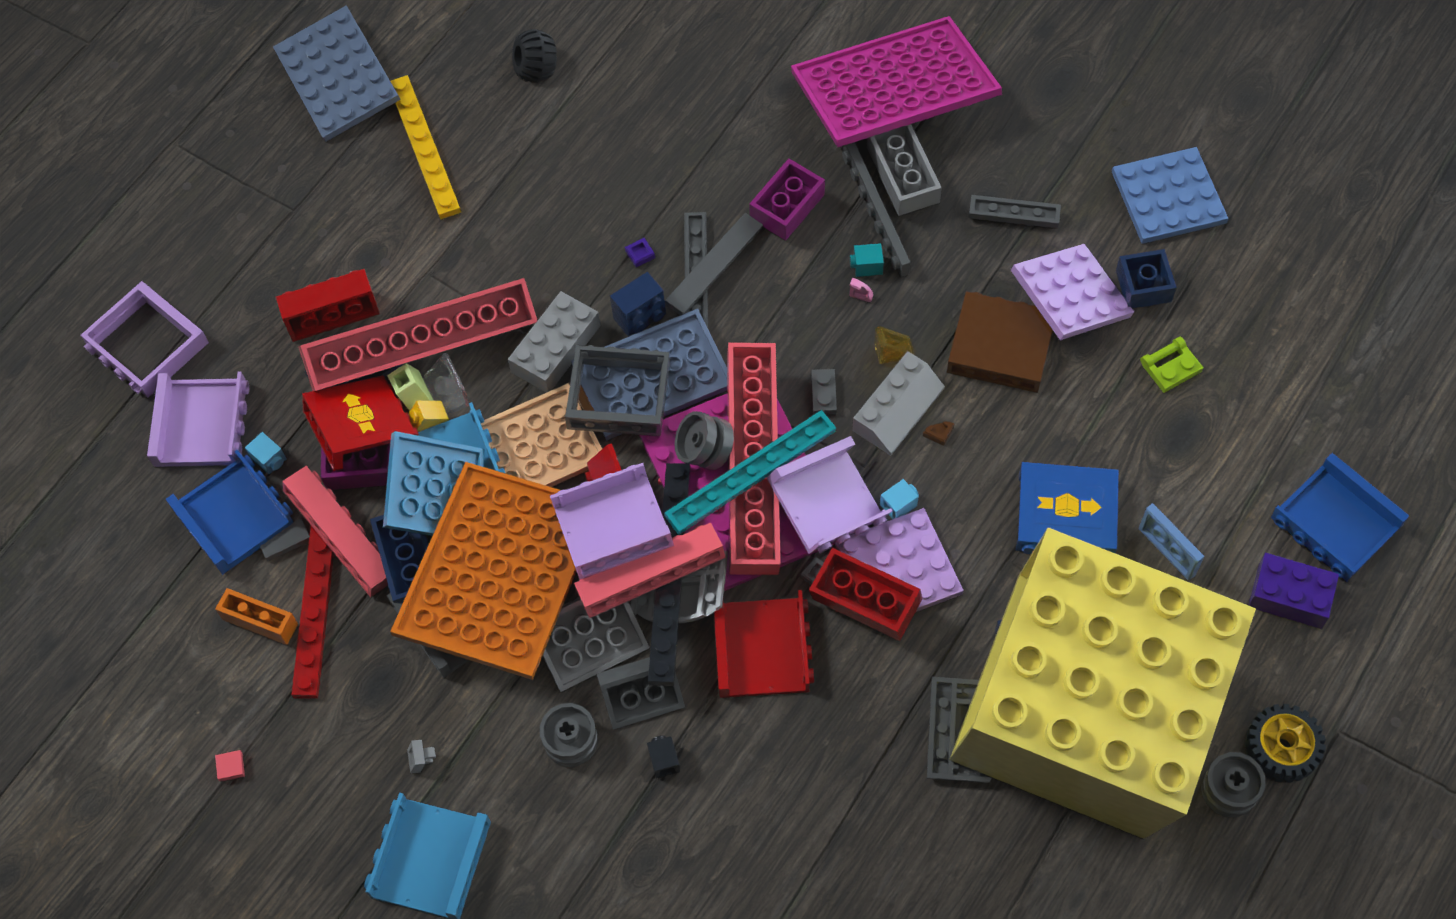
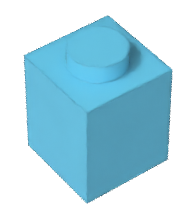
M263 432L245 447L250 458L268 474L279 469L286 460L282 449Z
M902 479L881 494L880 506L885 511L892 508L893 512L889 516L892 519L898 518L917 507L918 491L912 484L908 485Z

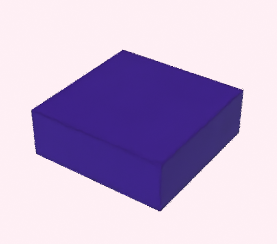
M645 238L625 247V252L635 267L655 259V253Z

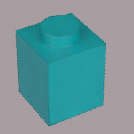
M881 243L855 245L854 255H850V267L855 268L856 277L883 275L884 261Z

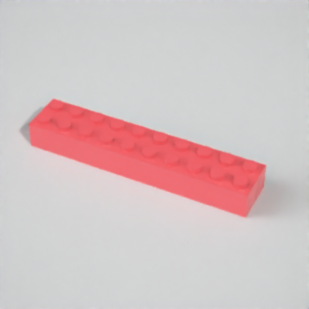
M522 278L299 346V350L312 390L317 391L534 324L538 320L525 279Z
M728 343V422L731 424L734 433L733 447L728 458V471L778 439L776 343ZM767 478L729 502V574H779V499Z

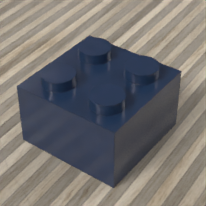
M1165 249L1119 257L1116 274L1128 307L1138 308L1172 302L1177 287Z
M648 272L610 295L613 319L628 337L642 332L648 325L660 321L666 314L664 290Z

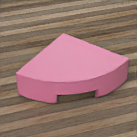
M852 278L849 296L871 302L873 292L870 287L862 281Z

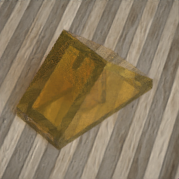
M881 326L875 329L874 345L879 364L899 361L907 351L914 355L909 336Z

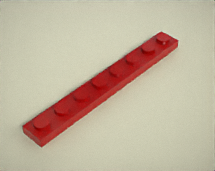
M312 526L310 529L291 694L293 698H318L334 553Z

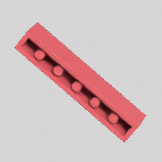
M307 466L303 467L283 480V492L371 598L388 586L378 546L373 541L369 542L365 537L366 533L362 526L358 523L355 525L350 519L351 515L345 506L340 507L332 490L326 489L321 484L322 480L316 471L311 472Z
M712 524L700 525L691 532L673 537L674 546L575 582L574 585L588 617H594L726 558L723 545Z

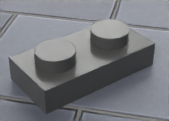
M835 369L812 370L813 415L821 410L826 415L837 414Z

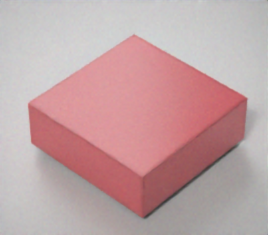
M241 750L215 755L217 779L220 782L245 777L243 753Z

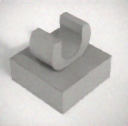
M412 740L407 749L410 773H421L424 765L433 763V758H436L435 748L428 747L423 749L422 740Z

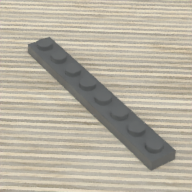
M855 142L841 146L844 162L850 165L851 177L859 185L860 197L862 199L865 198L867 212L875 220L876 232L883 237L882 243L885 251L890 252L893 269L898 270L901 277L909 275L910 260Z

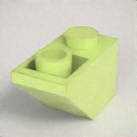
M405 363L387 375L396 395L409 411L417 400L434 401L419 370Z

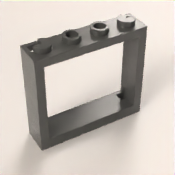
M576 345L565 415L567 429L661 436L670 368L669 352L648 351L637 348L620 349L616 347ZM584 364L661 370L655 416L577 410Z

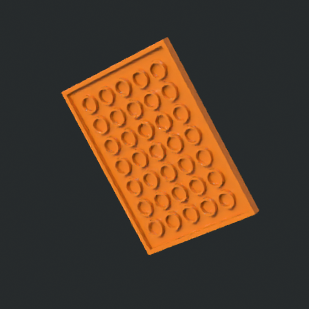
M465 462L392 626L391 635L533 680L576 574V568L550 498L551 495L561 490Z

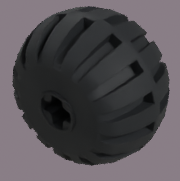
M531 29L524 31L516 37L512 48V63L515 73L520 79L527 82H539L553 75L556 68L557 51L554 40L549 34L541 30Z

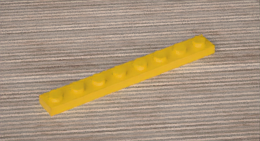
M408 75L391 80L390 82L401 99L395 102L440 220L461 213Z

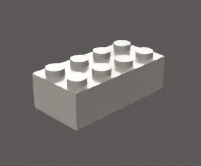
M911 124L867 138L866 148L898 216L940 203L941 185Z
M560 291L508 358L511 373L546 393L551 391L570 367L571 360L575 356L576 345L586 346L601 326L598 311Z

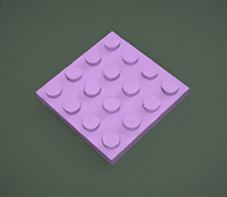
M1085 244L1014 264L1011 272L1060 340L1131 318L1134 313L1133 309L1128 307L1125 298Z
M924 508L884 522L877 527L873 526L858 536L852 534L849 540L839 545L837 541L835 542L837 550L920 588L923 599L916 612L963 594L964 590Z

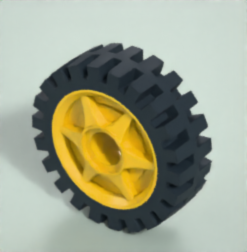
M1276 704L1271 708L1267 707L1253 719L1247 730L1245 746H1247L1246 754L1260 765L1262 771L1266 773L1265 777L1268 779L1274 777L1276 778L1275 781L1282 782L1286 780V783H1292L1294 780L1300 781L1304 777L1309 776L1318 767L1324 756L1323 754L1326 749L1324 742L1326 739L1325 735L1321 734L1323 731L1321 725L1317 726L1318 720L1314 716L1310 718L1308 716L1309 712L1306 710L1303 712L1299 711L1300 707L1294 705L1290 708L1289 704H1283L1282 706ZM1280 739L1287 740L1290 743V747L1283 746L1280 743Z

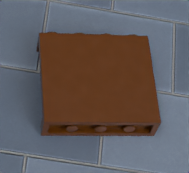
M966 291L948 360L947 373L1038 393L1052 328L1036 306L1028 305L1025 302L1005 300L1002 297L986 296L979 292Z

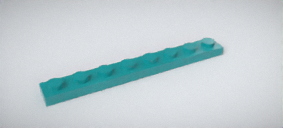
M822 410L666 511L664 517L677 534L680 535L768 477L776 468L786 465L836 432L835 425Z

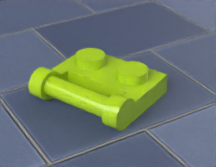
M1180 336L1173 339V343L1151 355L1146 354L1140 358L1142 366L1163 393L1201 373L1204 368L1188 349L1185 340ZM1176 351L1180 354V356L1158 368L1154 364Z

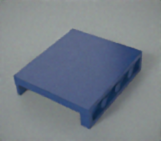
M238 450L235 453L239 459L179 500L174 494L166 498L172 510L222 575L260 549L262 544L294 523L290 517L293 512L285 502L281 504L278 501L280 496L274 487L268 488L265 485L268 481L260 470L255 472L253 470L255 465L248 455L243 457Z
M1333 453L1326 458L1323 465L1281 506L1278 505L1271 516L1279 528L1285 529L1290 533L1298 544L1304 545L1317 560L1323 561L1331 568L1332 572L1339 574V577L1345 581H1348L1404 525L1409 517L1407 513Z

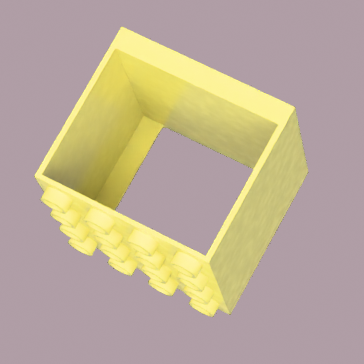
M1047 528L1018 576L949 760L1144 839L1187 815L1256 608Z

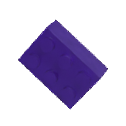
M1265 552L1258 566L1248 606L1322 629L1330 616L1339 574Z

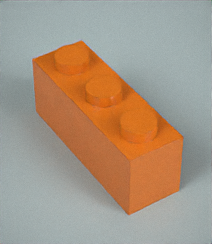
M226 588L215 608L222 620L285 645H288L298 626V622L292 613Z

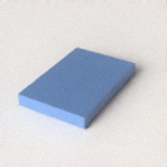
M1152 503L1145 510L1139 530L1187 580H1191L1196 575L1204 555Z

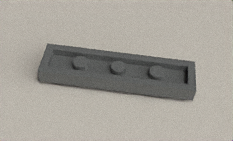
M971 195L969 218L1058 228L1061 205Z

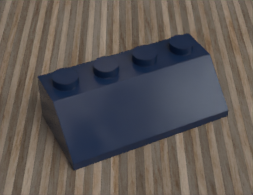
M384 515L370 519L392 600L394 603L403 604L430 540L428 535L384 528Z

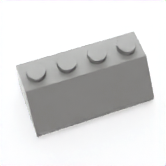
M907 351L854 416L852 431L891 456L941 394L945 386L926 362Z

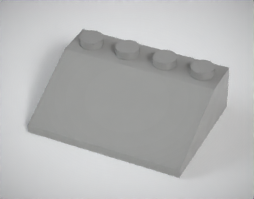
M580 597L562 606L542 657L560 692L650 647L628 601L589 618Z

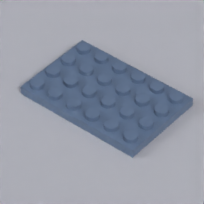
M347 6L273 46L325 142L401 100Z
M698 309L605 346L606 348H637L640 350L669 352L670 368L664 416L727 391L726 364ZM584 364L581 386L595 411L655 416L661 370ZM603 432L606 441L622 434Z

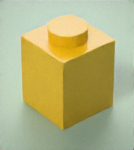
M417 400L408 413L412 427H416L418 432L444 423L449 419L442 401Z

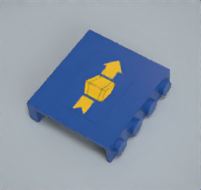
M1022 462L1019 471V481L1021 482L1016 551L1032 554L1046 529L1051 528L1116 553L1119 470Z

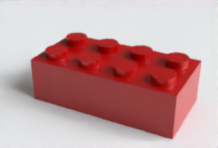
M365 269L354 270L349 274L332 277L327 281L310 284L302 289L288 291L276 296L282 320L293 342L380 314Z
M834 548L831 549L809 589L813 600L898 641L901 640L923 599L920 588Z

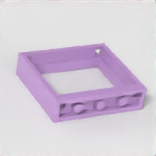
M143 281L80 335L86 343L84 348L91 355L96 353L99 356V361L106 368L111 366L115 369L113 372L120 380L124 381L126 379L130 382L128 385L137 394L142 392L147 398L156 391L158 373H168L172 377L209 343L201 329ZM147 302L189 337V339L141 381L99 344Z

